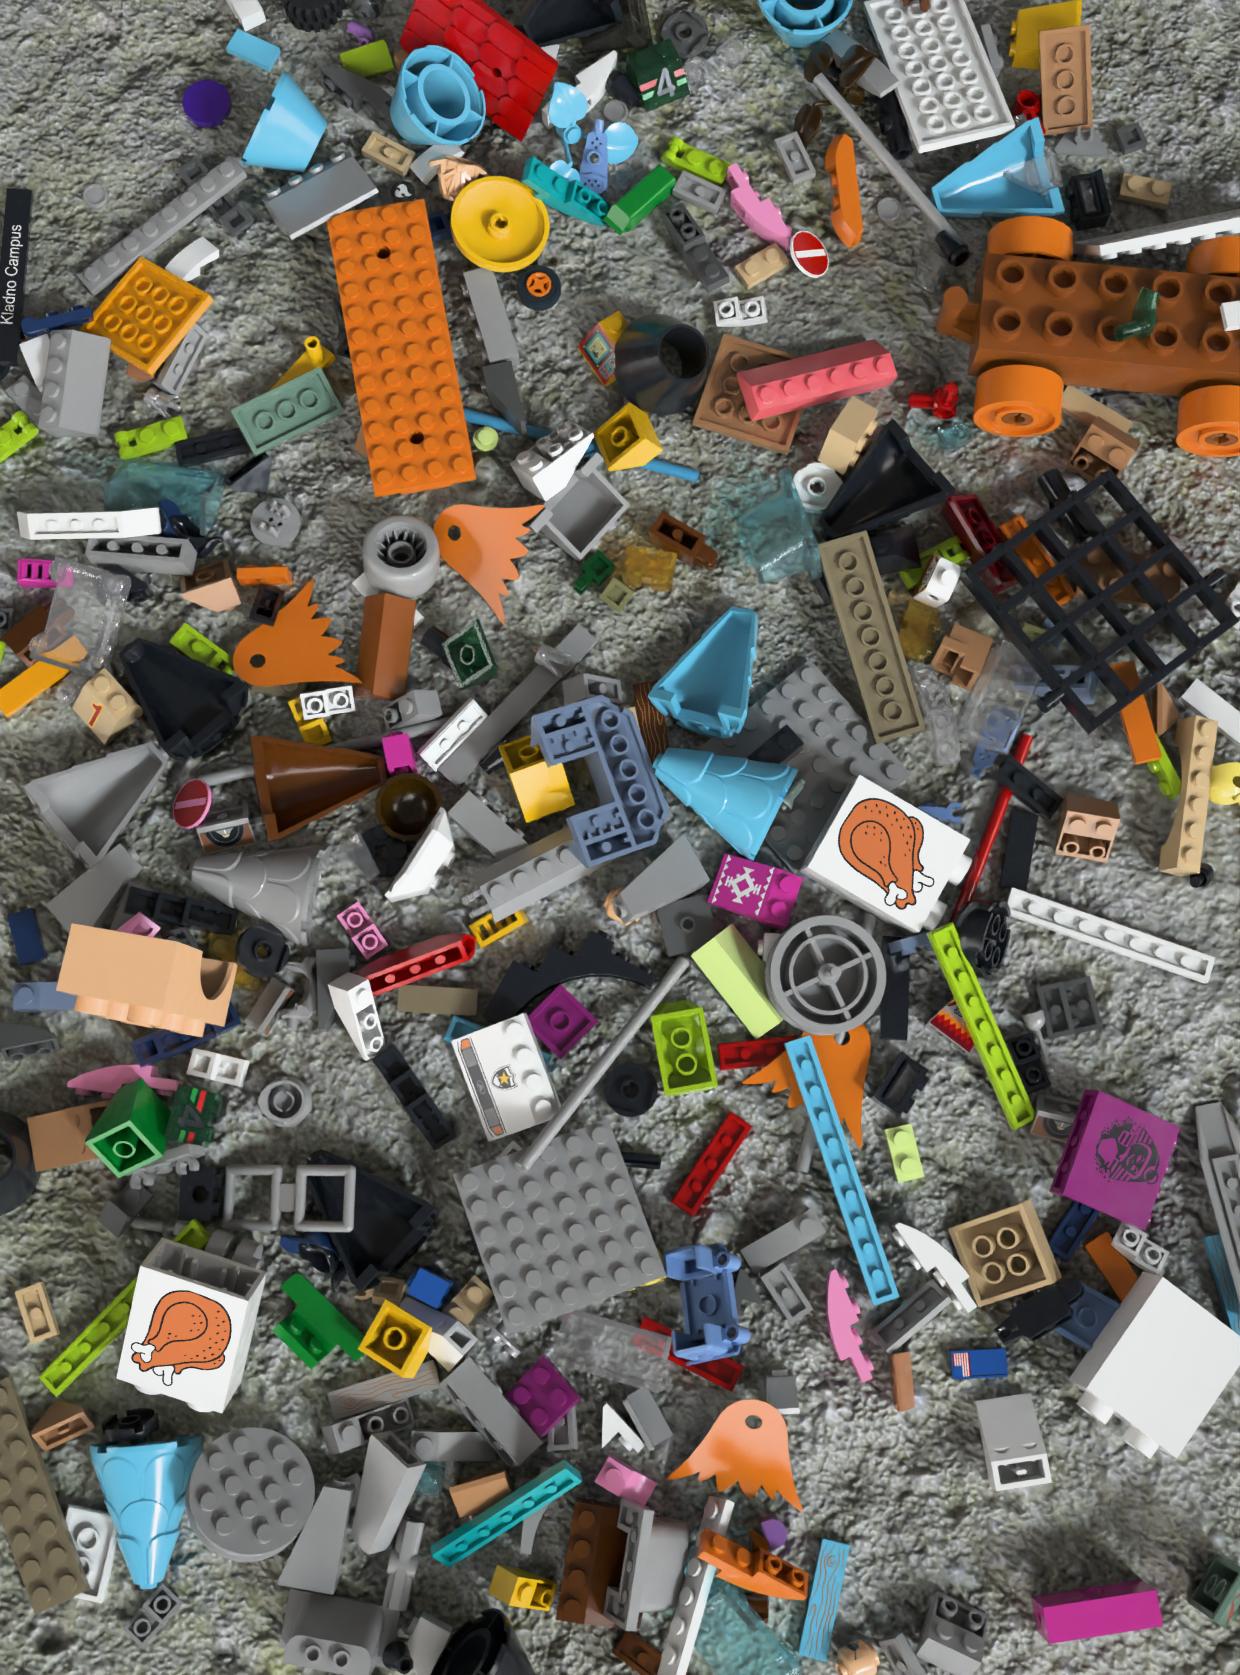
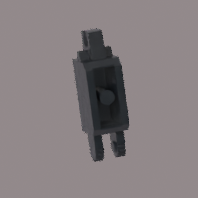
M1072 1279L1059 1287L1053 1283L1035 1289V1295L1027 1300L1025 1297L1021 1298L1011 1305L1012 1309L1007 1312L1009 1317L994 1329L1004 1345L1023 1337L1032 1342L1039 1340L1072 1319L1073 1309L1070 1305L1084 1296V1286L1079 1283V1280Z

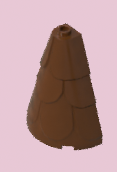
M263 735L250 737L251 755L254 756L252 766L262 823L266 825L265 835L268 841L281 839L308 823L321 819L343 805L349 806L380 788L388 778H391L383 756L342 747L334 749L307 742L299 743Z

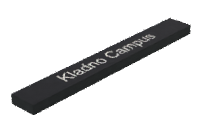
M7 188L0 258V366L18 367L21 321L23 319L33 205L32 190Z

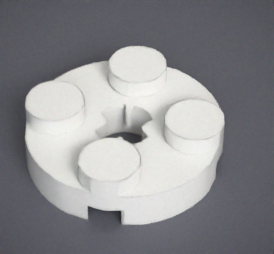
M823 463L808 464L807 467L799 470L793 478L791 492L795 505L809 513H824L842 484L841 478L838 477L834 469ZM814 483H819L820 488L824 489V491L814 493L810 486L814 487Z

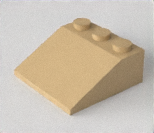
M1031 1198L948 1228L962 1267L970 1276L967 1280L978 1307L1053 1284L1062 1277Z

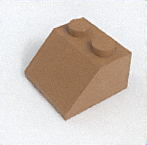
M507 1465L454 1480L449 1487L459 1517L467 1516L468 1520L475 1518L514 1492Z

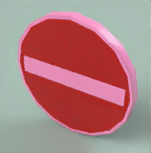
M190 780L179 790L173 805V817L179 827L184 829L194 828L207 815L211 805V789L204 780Z

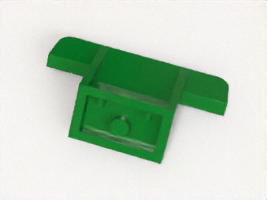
M294 1274L280 1286L298 1306L288 1317L278 1323L272 1331L311 1370L323 1361L337 1345L356 1363L365 1353L358 1350V1347L365 1336L303 1275Z

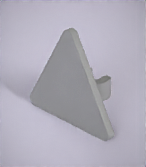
M1076 127L1074 132H1066L1054 148V153L1057 155L1105 158L1108 154L1095 129L1091 127L1089 130H1081V127Z

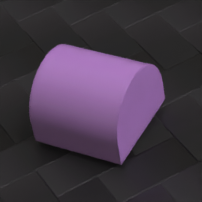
M774 1515L759 1518L765 1539L769 1542V1549L772 1551L781 1547L787 1539V1530L782 1520Z

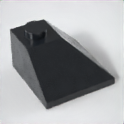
M912 523L868 533L880 575L922 567Z

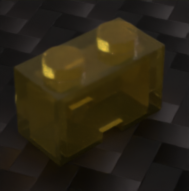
M627 545L622 570V581L628 586L639 588L642 585L651 587V589L659 592L672 590L677 553L657 550L655 555L647 553V548Z
M909 601L901 627L905 629L901 628L898 635L905 659L922 664L925 656L930 657L934 642L930 641L932 633L937 634L941 619L937 618L938 608Z

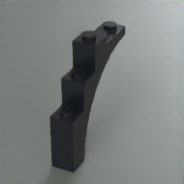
M591 930L576 958L572 956L574 952L563 945L557 948L552 945L537 973L534 971L535 966L521 959L520 963L513 960L482 1017L493 1024L515 1017L540 995L551 988L573 980L590 977L616 978L633 982L651 990L656 977L652 976L654 972L646 966L640 964L639 967L630 964V958L620 952H616L615 955L611 952L615 947V943L611 941L612 936L602 930H598L597 933Z

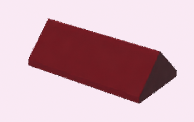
M976 494L952 496L946 500L941 513L954 535L960 538L962 549L964 551L967 550L971 557L969 560L972 565L989 554L997 544L1005 543ZM1000 560L979 574L982 582L994 596L1019 583Z

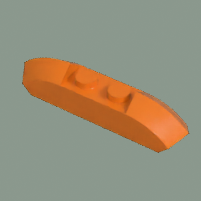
M838 134L831 141L825 156V171L830 173L831 189L835 188V195L832 198L833 210L835 212L830 214V218L838 237L846 246L854 248L861 240L863 222L853 139L846 134Z

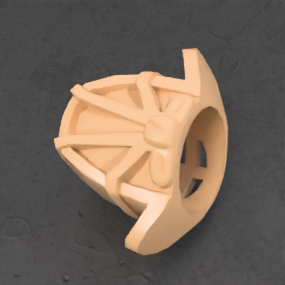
M442 155L428 161V167L439 165L437 174L440 193L443 199L451 202L455 201L464 187L479 179L480 174L484 177L490 176L487 170L477 162L457 156Z

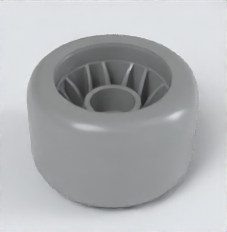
M391 515L377 521L366 533L362 545L363 568L368 582L376 591L411 599L425 593L435 583L440 569V547L436 534L424 521L410 515Z

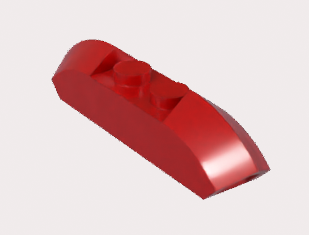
M465 933L440 935L374 960L360 969L356 975L369 980L374 997L469 961L475 954L476 937Z

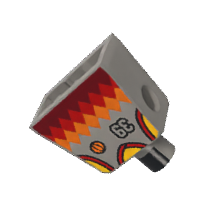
M954 997L925 1024L927 1028L964 1056L972 1052L975 1045Z

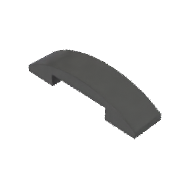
M194 157L177 170L188 187L210 172L197 157ZM227 194L223 195L206 209L233 237L254 223L240 205H236Z

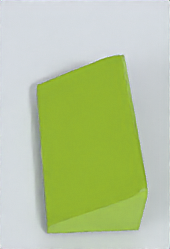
M384 39L340 53L343 69L364 78L394 70V65Z

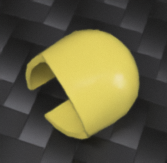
M1239 762L1225 763L1217 766L1212 765L1209 784V800L1212 803L1231 805L1238 802L1240 805Z

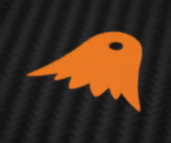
M466 504L450 506L440 513L434 524L433 531L439 542L440 556L483 597L505 626L504 611L499 593L507 597L509 594L502 579L519 580L518 571L510 559L522 557L528 553V550L516 537L530 532V529L522 526V524L538 514L545 504L521 508H490ZM453 525L458 526L461 531V536L456 541L451 540L448 536V529Z
M314 578L278 612L274 627L262 624L244 637L237 645L233 654V666L237 675L243 681L251 685L263 687L318 681L362 683L354 675L335 666L345 662L344 659L328 655L342 644V641L339 639L321 636L329 627L331 618L311 619L319 605L316 603L307 607L313 590ZM253 655H263L266 660L265 664L260 668L253 667L250 664V659Z
M862 1023L858 1027L847 1031L850 1035V1040L845 1045L837 1044L834 1035H814L803 1032L799 1038L811 1035L840 1123L844 1118L853 1139L862 1149V1100L871 1051V1041L866 1026ZM786 1050L766 1067L742 1082V1084H761L776 1081L772 1089L773 1093L791 1087L788 1108L804 1104Z
M745 1399L729 1405L718 1416L712 1428L695 1451L666 1478V1480L679 1479L700 1472L698 1482H702L716 1474V1486L719 1492L727 1490L739 1481L743 1493L749 1499L755 1496L762 1485L772 1500L775 1499L776 1491H778L793 1507L803 1513L791 1472L785 1421L775 1407L761 1400ZM750 1415H756L761 1418L762 1425L757 1429H751L746 1425L745 1419Z

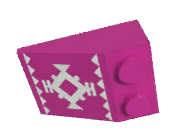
M724 854L707 903L774 929L782 930L788 924L803 877L779 868Z

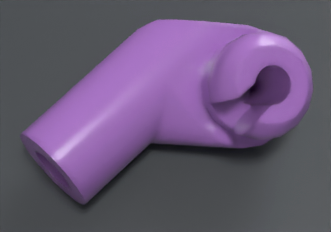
M353 20L349 23L347 30L358 37L359 47L374 42L373 33L369 28Z

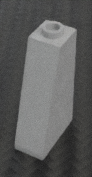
M685 835L680 836L612 901L613 910L624 925L701 889L710 881Z
M119 843L104 856L101 862L97 863L92 869H88L48 902L46 906L68 933H70L72 923L101 928L123 897L129 881L133 882L143 868L138 862L141 858L140 855L131 846L126 848Z
M391 1430L371 1434L369 1438L352 1526L351 1538L368 1555L388 1550L426 1467V1463Z
M334 1477L326 1482L279 1577L278 1585L331 1595L335 1593L339 1584L356 1484H350L348 1479Z

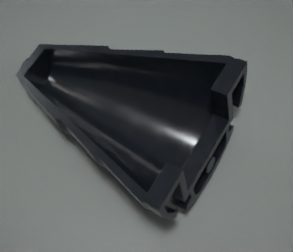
M528 0L513 26L541 48L566 43L568 39L589 36L595 32L616 28L626 21L618 0Z
M892 419L888 424L884 425L866 454L857 463L845 484H841L818 520L822 528L819 533L826 542L867 530L868 534L877 531L880 526L909 517L910 514L944 502L947 498L952 497L956 490L940 471L935 473L912 447L906 432Z
M140 637L127 644L119 653L130 685L139 698L158 744L171 758L184 761L188 756L195 759L210 752L230 735L241 720L238 714L242 707L245 708L247 706L249 692L247 685L240 678L209 667L206 663L180 655L176 650Z
M319 1149L308 1157L306 1165H353L356 1168L354 1228L351 1232L329 1233L333 1244L338 1249L351 1283L355 1285L359 1292L374 1288L380 1284V1277L392 1276L422 1247L435 1228L431 1223L433 1220H438V1211L429 1201L397 1187L394 1183L367 1172L365 1167L327 1150ZM307 1176V1184L318 1212L322 1213L325 1221H343L345 1176Z

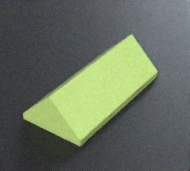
M730 924L691 955L695 963L755 1039H758L784 1020L773 1007L767 994L764 963L733 924Z

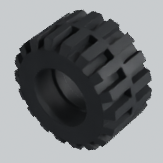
M282 0L289 21L300 30L304 28L305 32L315 30V33L323 28L325 31L330 29L329 25H335L338 22L337 18L342 17V10L344 9L343 0Z

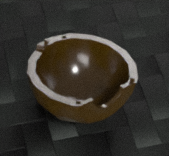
M402 773L388 779L379 789L375 799V814L381 828L390 836L403 841L418 840L436 815L442 804V798L437 787L426 777L415 773Z

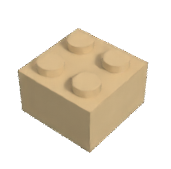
M852 396L831 426L818 461L843 475L849 467L854 468L861 456L859 452H865L872 439L868 435L871 436L878 425L875 419L879 410Z

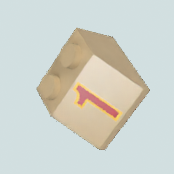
M103 668L84 685L72 707L105 746L144 714L143 709L106 668Z

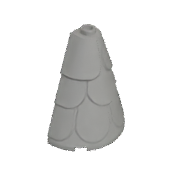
M152 742L109 753L105 758L75 765L71 769L34 779L23 788L30 802L33 805L37 804L39 815L55 836L79 862L84 859L86 861L84 863L85 867L92 869L97 863L102 861L120 832L129 823L141 802L146 801L167 768V759L169 757L160 746L156 748Z
M312 844L283 849L277 847L253 852L243 850L199 857L195 862H191L188 876L192 878L193 884L228 907L240 910L259 924H269L278 928L283 933V937L296 945L309 947L315 923L310 917L321 871H327L332 846Z

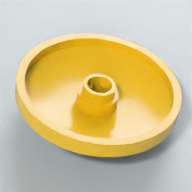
M488 176L477 179L464 187L454 201L450 217V228L454 242L468 260L481 268L495 272H512L525 268L540 256L548 239L550 222L544 203L533 196L534 191L529 186L513 178Z

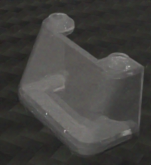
M55 556V560L49 567V575L52 581L57 583L44 633H39L30 641L29 650L31 653L29 658L86 676H95L103 668L107 670L109 668L130 590L131 579L127 575Z

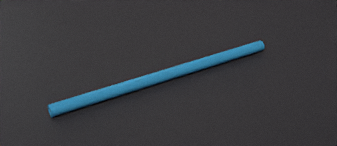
M463 408L467 422L521 436L504 418ZM526 424L527 436L524 437L539 440L544 436H548L553 431ZM590 442L585 453L598 452L602 457L597 443ZM654 458L646 465L639 466L642 469L697 483L700 472L699 470Z

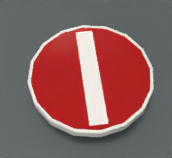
M802 230L795 233L790 240L789 247L795 265L802 273L809 277L818 278L823 276L828 270L829 265L828 254L823 243L817 236L808 231Z

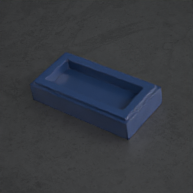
M29 908L7 915L19 965L25 966L48 959L35 909Z

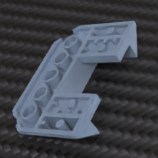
M604 695L585 699L531 717L530 748L540 746L547 768L581 757L585 758L602 806L566 818L575 842L574 845L567 847V849L586 868L656 844L660 835L658 833L661 825L666 820L669 812L657 777L654 775L655 771L652 768L651 760L633 712L611 703V700Z

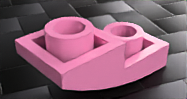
M359 901L337 915V918L366 960L388 946V943Z

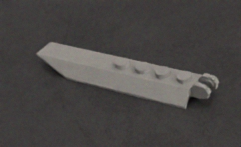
M667 804V807H668L669 812H668V815H667V817H666V820L663 821L662 825L665 824L670 818L673 817V814H672V812H671V810H670L668 804ZM566 826L471 875V878L478 886V890L461 899L463 903H469L482 895L486 904L471 910L469 915L472 919L489 910L491 911L494 923L620 857L586 868L567 849V847L574 845L575 842L569 826Z
M1216 1102L1194 1107L1199 1159L1240 1306V1130L1223 1104Z

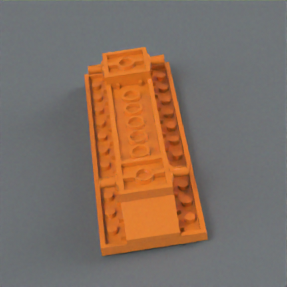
M419 199L342 212L327 220L375 497L401 493V495L449 487L454 483L476 480L425 200Z

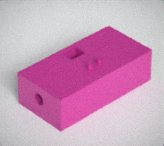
M1142 1579L1031 1596L1037 1632L1049 1644L1163 1626L1157 1591Z

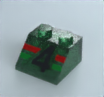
M670 38L626 56V74L637 94L641 97L640 102L646 113L690 95L680 56Z
M179 1084L164 1138L207 1148L208 1143H212L215 1137L216 1128L213 1125L216 1116L219 1117L222 1112L223 1101H220L222 1095Z

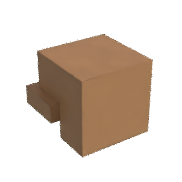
M955 623L948 637L944 636L929 668L953 677L951 684L970 691L981 673L993 639Z

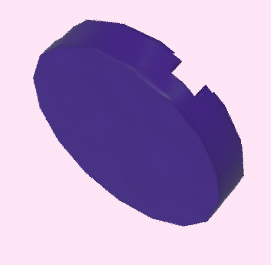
M212 80L198 81L189 86L182 100L186 117L198 127L205 128L221 124L222 120L229 116L232 106L229 93L225 87Z

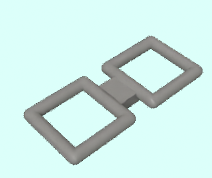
M229 1164L225 1167L222 1228L224 1230L277 1231L280 1228L281 1212H294L293 1227L296 1231L351 1232L354 1228L356 1168L353 1165H299L296 1168L295 1184H282L283 1167L278 1164ZM235 1175H272L270 1220L233 1219ZM307 1176H345L343 1221L305 1220Z

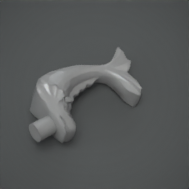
M306 957L302 963L288 962L285 965L288 971L303 974L307 978L306 988L300 1002L291 1008H283L281 1010V1017L287 1019V1030H297L298 1020L311 1022L318 1015L317 980L313 974V969L317 964L316 957Z

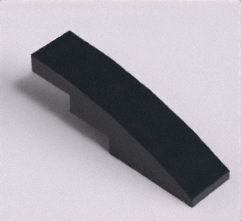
M131 886L123 913L135 916L138 912H141L153 921L232 937L239 911L190 897L182 898L163 892L155 893Z
M882 936L881 953L886 967V985L879 1006V1039L907 1041L910 954L902 956L901 951L891 954L888 943L907 937Z
M395 1044L372 1059L434 1151L457 1136Z

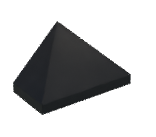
M267 453L252 457L223 479V482L234 491L267 495L272 459Z
M260 583L249 615V621L274 627L285 591Z

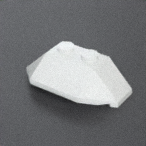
M439 808L437 814L384 896L389 901L395 902L428 894L431 888L436 889L442 879L440 874L444 867H449L456 857L454 853L456 849L448 815L444 808Z

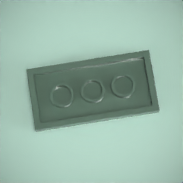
M318 367L230 410V413L254 457H257L344 414V410L321 367Z

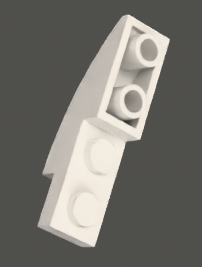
M615 50L609 54L602 55L597 62L581 69L575 76V88L582 92L587 100V113L598 103L609 88L606 82L617 70V53ZM548 102L542 108V120L549 130L555 125L552 124L548 116Z
M902 1223L891 1225L895 1230L892 1236L900 1247L906 1246L911 1254L908 1256V1259L916 1270L921 1268L923 1272H928L934 1268L935 1272L932 1273L941 1287L946 1285L952 1294L949 1296L952 1301L951 1303L958 1311L962 1309L963 1312L969 1313L977 1307L961 1284L970 1276L946 1249L926 1234Z

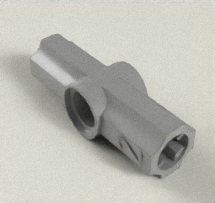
M402 1517L400 1521L395 1548L392 1549L387 1569L389 1577L382 1605L391 1610H407L412 1582L416 1578L421 1556L419 1549L425 1529V1522L419 1519Z

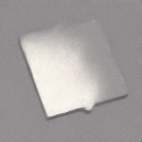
M360 833L355 834L347 841H342L341 846L330 853L349 894L354 893L362 886H367L371 879L380 874Z

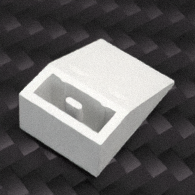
M571 420L562 422L556 427V430L548 436L540 438L529 450L518 454L510 465L522 486L546 502L566 487L594 435Z
M1030 1393L975 1401L990 1487L995 1491L1052 1483L1047 1453Z

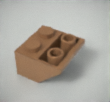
M1098 416L1065 466L1090 482L1109 469L1119 477L1141 442Z
M1065 794L1059 814L1055 854L1107 863L1120 822L1118 803Z

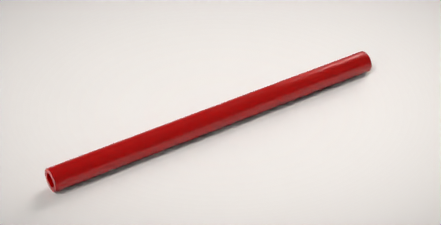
M1027 734L1020 735L1012 756L1022 765L1033 740V737ZM1002 785L949 922H953L958 911L966 903L972 901L1012 796V793Z

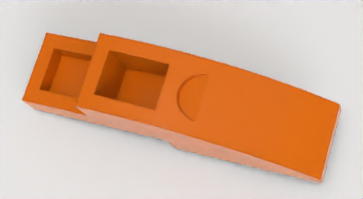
M708 1528L701 1533L698 1558L717 1567V1577L741 1588L768 1596L794 1600H804L807 1598L809 1573L762 1548L753 1553Z

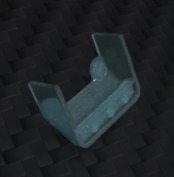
M127 461L104 481V511L158 507L157 502L159 500L167 499L173 501L183 515L191 517V522L197 528H200V535L205 536L217 523L224 489V474L216 471L147 461Z

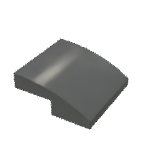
M1090 976L1036 987L1041 1008L1045 1015V1025L1049 1039L1103 1029Z

